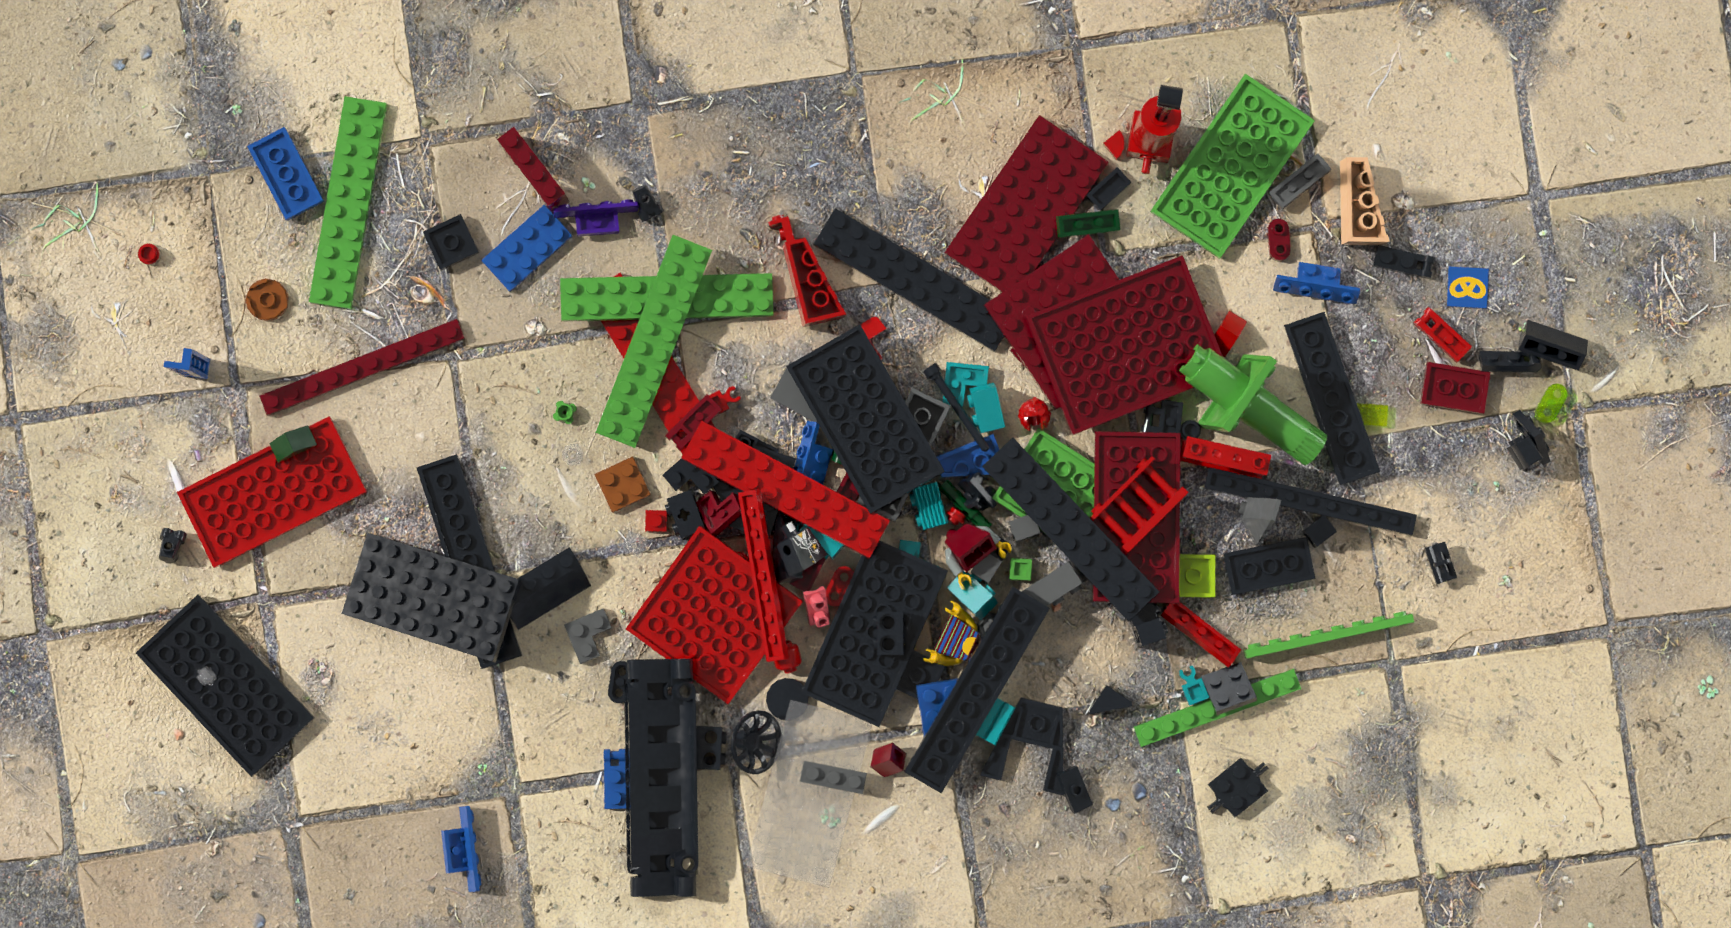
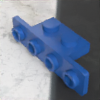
M1299 262L1297 278L1277 275L1273 286V291L1347 304H1356L1360 294V288L1340 285L1341 268Z
M807 421L802 430L803 437L797 449V459L793 469L823 485L833 449L815 444L820 425L818 422Z
M470 806L459 807L461 828L441 831L446 874L466 871L468 891L478 892L480 891L481 877L477 870L479 857L475 852L476 834L472 827L474 814Z

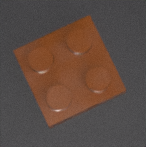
M633 456L594 474L612 513L651 495Z

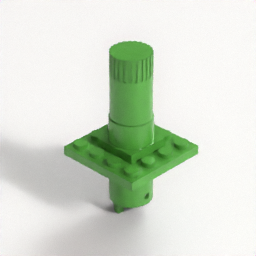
M1198 344L1193 349L1195 350L1194 355L1179 371L1186 376V382L1213 400L1198 421V424L1203 429L1230 432L1238 426L1240 420L1303 465H1308L1318 456L1326 443L1327 434L1263 387L1266 377H1270L1275 371L1277 360L1271 356L1244 354L1235 367L1211 348L1205 350Z

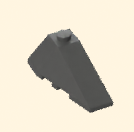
M1248 497L1245 502H1241L1238 513L1242 514L1240 519L1255 546L1263 544V538L1267 537L1268 530H1271L1275 523L1281 500Z

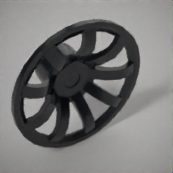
M756 710L747 713L737 723L732 735L731 752L736 765L745 773H763L777 760L782 745V733L776 718L766 711ZM759 716H764L767 720L763 726L758 728L760 724ZM754 717L753 726L750 728L745 721ZM773 724L776 732L761 735ZM776 738L775 749L762 743V741ZM736 747L739 750H743L739 756H737ZM760 749L773 754L768 762L759 751ZM747 755L749 756L748 767L744 766L740 762L743 759H745ZM755 756L761 762V767L753 769L755 766Z

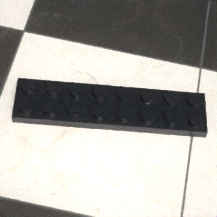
M1325 312L1284 325L1319 429L1327 434L1325 446L1339 486L1380 472Z

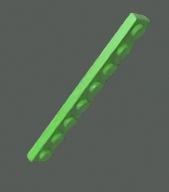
M1406 611L1393 613L1394 618L1386 619L1385 615L1372 618V623L1365 624L1364 620L1352 622V627L1344 628L1342 624L1331 627L1332 631L1323 633V629L1310 631L1311 636L1302 637L1301 633L1289 636L1290 640L1282 642L1281 638L1268 640L1269 645L1261 646L1260 642L1250 644L1248 649L1243 650L1246 659L1413 623L1414 618L1413 614L1407 615Z
M1291 669L1252 683L1257 701L1220 715L1216 714L1210 699L1134 726L1133 728L1140 747L1301 689L1295 670Z

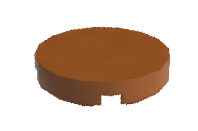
M265 278L256 281L250 286L245 301L247 309L253 316L260 320L271 321L278 319L284 314L288 308L289 297L282 284Z

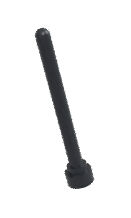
M934 363L923 371L926 378L936 383L981 450L984 452L988 451L989 445L941 377L942 373L940 372L941 368L939 365Z

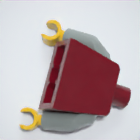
M965 524L958 530L950 529L946 534V563L954 576H958L959 586L962 590H965L962 584L965 580L972 586L970 576L964 575L963 571L967 573L997 547L999 548L998 555L1001 558H1006V553L1002 549H1006L1011 553V545L1008 542H1001V538L987 526Z

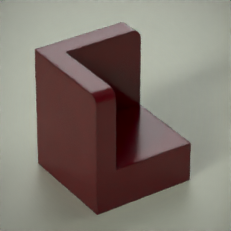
M894 743L874 749L870 767L883 777L902 772L907 753Z

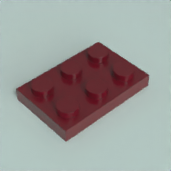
M1426 362L1420 404L1484 414L1491 372H1481V370Z

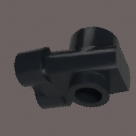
M642 185L632 191L633 199L639 205L638 215L641 222H645L664 211L661 203L656 202L647 185ZM647 195V199L642 202V196Z
M163 528L160 534L162 542L159 560L168 564L176 562L179 558V548L181 544L185 543L187 533L181 530L173 531L169 528Z

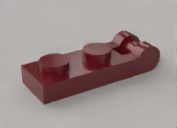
M707 394L665 437L669 441L672 440L676 444V448L682 451L691 441L701 421L709 424L722 409ZM681 429L687 434L683 439L678 435Z

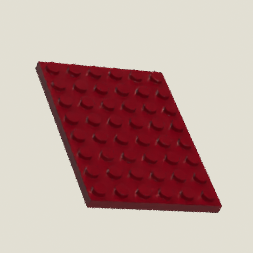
M1183 255L1025 316L1071 435L1194 388L1186 382V376L1179 370L1190 361L1195 353L1193 349L1197 344L1205 350L1211 348L1222 356Z

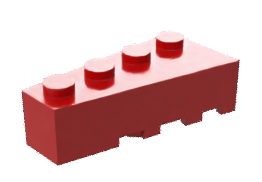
M804 237L785 242L782 247L802 326L807 327L844 318L846 312L841 307L838 297L832 290L807 239Z

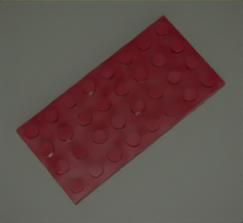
M1039 115L944 254L1000 292L1005 291L1035 271L1058 237L1056 216L1074 214L1109 162Z
M1095 431L1094 507L1099 502L1103 505L1138 470L1136 466L1144 458L1148 460L1151 456L1155 460L1150 466L1173 488L1179 490L1180 433ZM1145 472L1135 480L1156 502H1161L1164 505L1169 500L1167 494ZM1130 487L1120 494L1143 519L1149 520L1154 515L1152 509ZM1114 501L1105 509L1128 534L1134 535L1139 530L1136 527L1137 524ZM1180 502L1127 555L1121 550V547L1124 545L1121 542L1122 539L1098 516L1094 523L1160 592L1149 603L1179 604ZM1093 585V602H1109Z

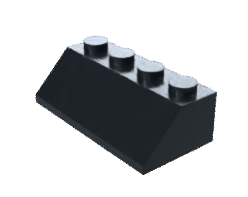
M570 547L517 578L522 581L510 618L516 628L520 630L591 587L582 566Z

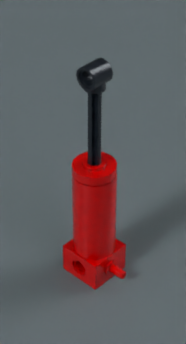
M1160 85L1158 96L1150 98L1143 105L1141 111L1135 110L1133 113L1126 157L1143 160L1142 174H1150L1152 161L1168 163L1170 159L1173 137L1182 120L1180 106L1183 88Z

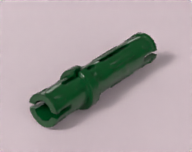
M948 479L939 487V490L966 516L965 519L968 522L971 521L975 526H987L989 528L993 525L983 516L980 509L976 510L974 507L967 509L964 503L967 499Z

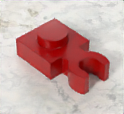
M735 386L729 387L724 395L721 394L720 390L709 395L722 409L718 415L730 409L727 405L729 402L737 403L741 400L740 396L736 398L730 397V393L736 389Z

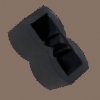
M1523 434L1508 442L1510 446L1507 450L1519 470L1527 468L1543 458L1530 436L1525 437Z

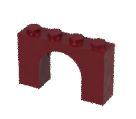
M512 127L497 139L501 147L524 174L553 214L554 208L570 202L564 191L515 127Z

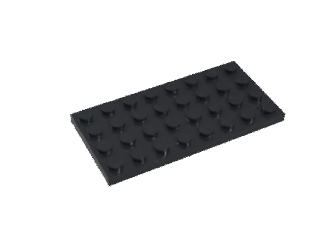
M860 324L786 366L870 514L945 472Z
M367 533L341 614L496 663L522 580Z
M879 541L870 559L861 555L801 693L880 727L948 570L882 541ZM877 612H904V655H877V651H874L873 639L877 638V629L873 628V617L877 616ZM890 616L885 617L883 620V625L887 629H891L895 624L894 619ZM886 638L883 641V647L886 650L894 648L895 643L893 639Z
M197 594L136 652L137 656L251 777L261 770L315 718L200 594Z

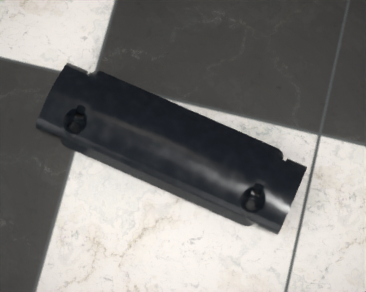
M693 659L627 660V679H634V682H626L624 686L627 871L629 874H637V876L630 877V896H696L698 805L696 690L693 685ZM683 685L688 690L687 695L684 697L680 695V688ZM668 687H672V695H668ZM689 858L690 866L684 869L682 863L684 859ZM671 859H674V867L670 865Z

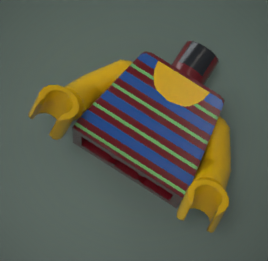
M952 600L950 602L954 605L953 609L945 608V611L950 616L934 650L926 649L931 655L929 659L923 658L925 662L943 666L960 665L963 660L967 661L970 653L973 654L979 644L976 642L979 635L977 632L978 626L971 615Z

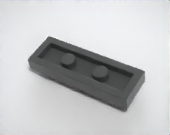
M1316 154L1272 189L1269 195L1283 210L1327 175L1331 168L1319 154Z
M803 761L799 782L863 794L867 773Z

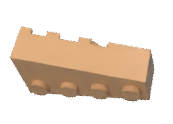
M1346 157L1340 161L1341 245H1384L1390 242L1388 234L1386 235L1384 218L1381 216L1378 205V195L1376 196L1373 186L1374 180L1368 157Z

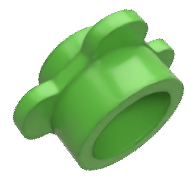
M558 401L553 419L571 424L573 422V413L577 410L576 406Z

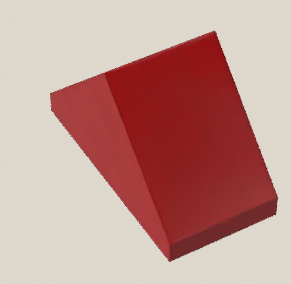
M1230 310L1214 334L1223 357H1226L1247 323L1246 320Z

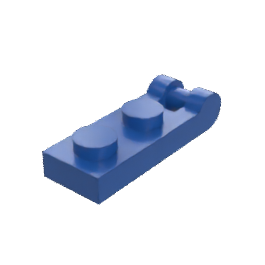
M604 749V809H626L625 749H619V751ZM611 759H619V766H611Z

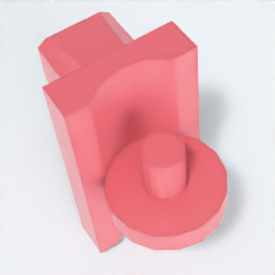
M824 586L814 591L803 592L809 625H816L818 628L829 625L830 615Z

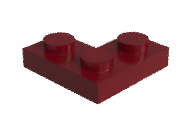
M709 490L696 502L709 533L714 536L720 534L741 515L739 497L735 493H731L724 501L720 502L716 492Z

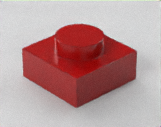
M646 510L645 531L667 532V511Z

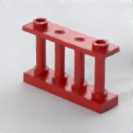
M1187 436L1186 440H1182L1180 449V462L1210 467L1262 479V475L1267 476L1271 459L1270 454Z
M1152 456L1148 460L1144 458L1136 466L1138 470L1103 505L1099 502L1091 510L1093 515L1090 519L1092 521L1099 516L1122 539L1121 542L1124 545L1121 547V550L1126 555L1189 493L1183 486L1178 490L1167 483L1150 466L1155 460ZM1143 472L1167 494L1169 500L1164 505L1161 502H1156L1135 481ZM1130 487L1152 509L1154 515L1149 520L1143 519L1120 496L1126 488ZM1113 501L1137 524L1136 527L1139 530L1134 535L1128 534L1105 511Z

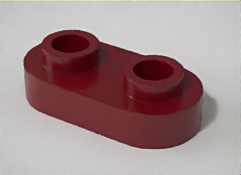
M1278 218L1272 220L1267 227L1268 251L1273 260L1284 261L1291 252L1289 226L1285 220ZM1275 226H1281L1282 232H1276ZM1278 246L1283 247V253L1277 252L1276 249Z

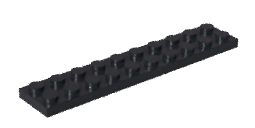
M834 209L814 242V246L991 351H996L1004 335L984 307V304L989 302L990 299L838 209Z
M1014 438L1010 439L982 466L1128 622L1160 593Z
M456 454L416 467L445 557L495 572L458 455ZM511 618L509 619L496 663L477 657L481 669L523 656Z
M1011 587L905 768V773L939 793L943 792L1050 609L1049 607L1017 588Z

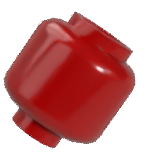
M786 640L789 659L774 661L776 669L784 671V673H792L797 670L796 667L801 664L802 658L798 645L792 643L791 640Z

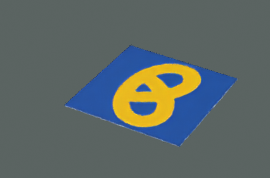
M1449 266L1447 306L1487 308L1489 269Z

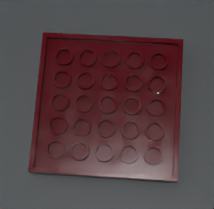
M1089 234L984 304V307L1054 410L1058 409L1060 404L1025 316L1119 280Z

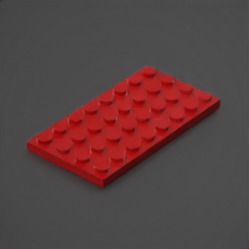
M330 416L309 426L317 443L316 446L278 463L271 446H268L177 492L213 568H217L367 493L364 483Z

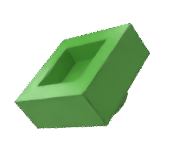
M1010 558L1009 579L1031 581L1032 559Z

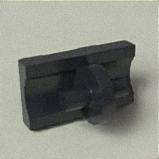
M979 472L971 474L967 479L960 480L957 484L964 491V496L967 499L964 505L967 509L974 507L976 510L980 509L981 511L987 508H995L997 503L993 496L996 490L990 486L985 488L981 486L984 477Z
M1446 542L1424 548L1436 585L1457 578Z

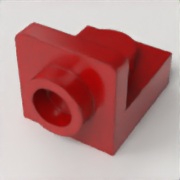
M784 215L772 217V221L768 222L770 229L782 226L783 228L779 229L782 241L795 240L789 217H784Z

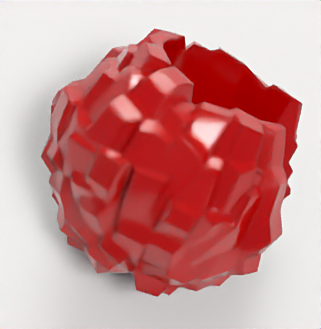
M1033 397V399H1029L1021 405L1018 418L1021 425L1028 431H1030V425L1036 426L1040 423L1041 428L1044 429L1049 425L1051 412L1043 400Z

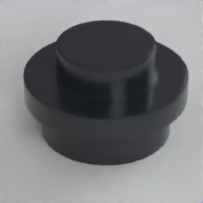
M1187 420L1180 427V435L1184 440L1187 439V436L1198 438L1201 434L1200 425L1196 421Z

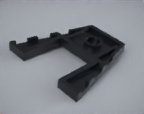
M1020 697L980 776L1001 781L1011 739L1052 749L1043 791L1064 796L1056 775L1064 771L1063 707Z

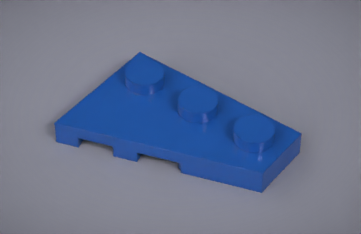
M994 434L983 437L989 445V450L986 452L981 450L976 441H972L937 455L936 457L945 471L941 474V477L968 476L979 472L981 475H988L989 473L982 466L1000 450Z

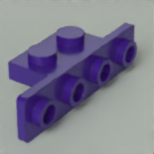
M630 199L622 200L621 203L604 201L599 205L581 203L579 206L574 207L564 204L554 208V218L575 217L577 237L619 234L618 213L638 212L639 205L638 202H633Z

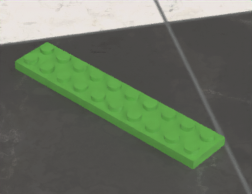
M344 97L309 303L352 310L387 103Z
M672 235L595 433L628 446L636 447L712 253L711 249Z
M772 273L703 275L686 319L773 316ZM656 276L560 278L561 322L639 320Z

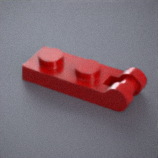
M1427 307L1423 311L1424 315L1421 318H1417L1413 324L1457 363L1472 346L1431 308ZM1430 320L1435 323L1432 328L1427 325Z

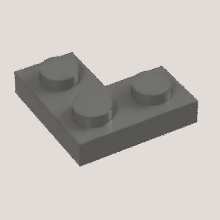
M604 608L564 624L580 664L600 656L593 636L612 628Z

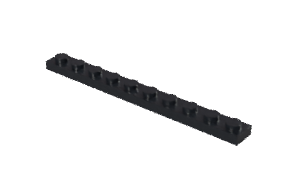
M1210 467L1208 468L1204 489L1243 498L1281 500L1280 506L1325 515L1326 517L1410 536L1413 535L1417 514Z

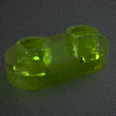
M1552 384L1545 390L1535 409V418L1540 423L1547 424L1556 419L1568 395L1563 385ZM1555 390L1560 392L1559 398L1554 396ZM1544 409H1549V416L1544 415Z

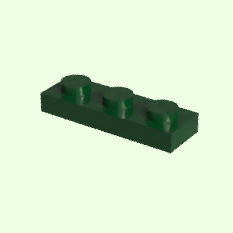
M1119 209L1056 216L1058 237L1119 231Z

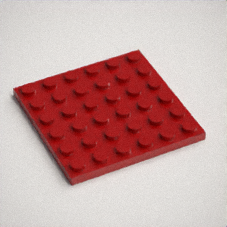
M700 525L628 624L626 630L665 659H693V679L726 704L732 701L765 655L750 561ZM776 582L783 626L785 627L803 603V600Z

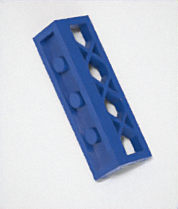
M184 348L182 363L164 361L163 367L183 377L207 379L210 358L193 349Z

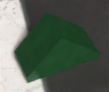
M308 425L285 432L269 443L278 463L317 445Z

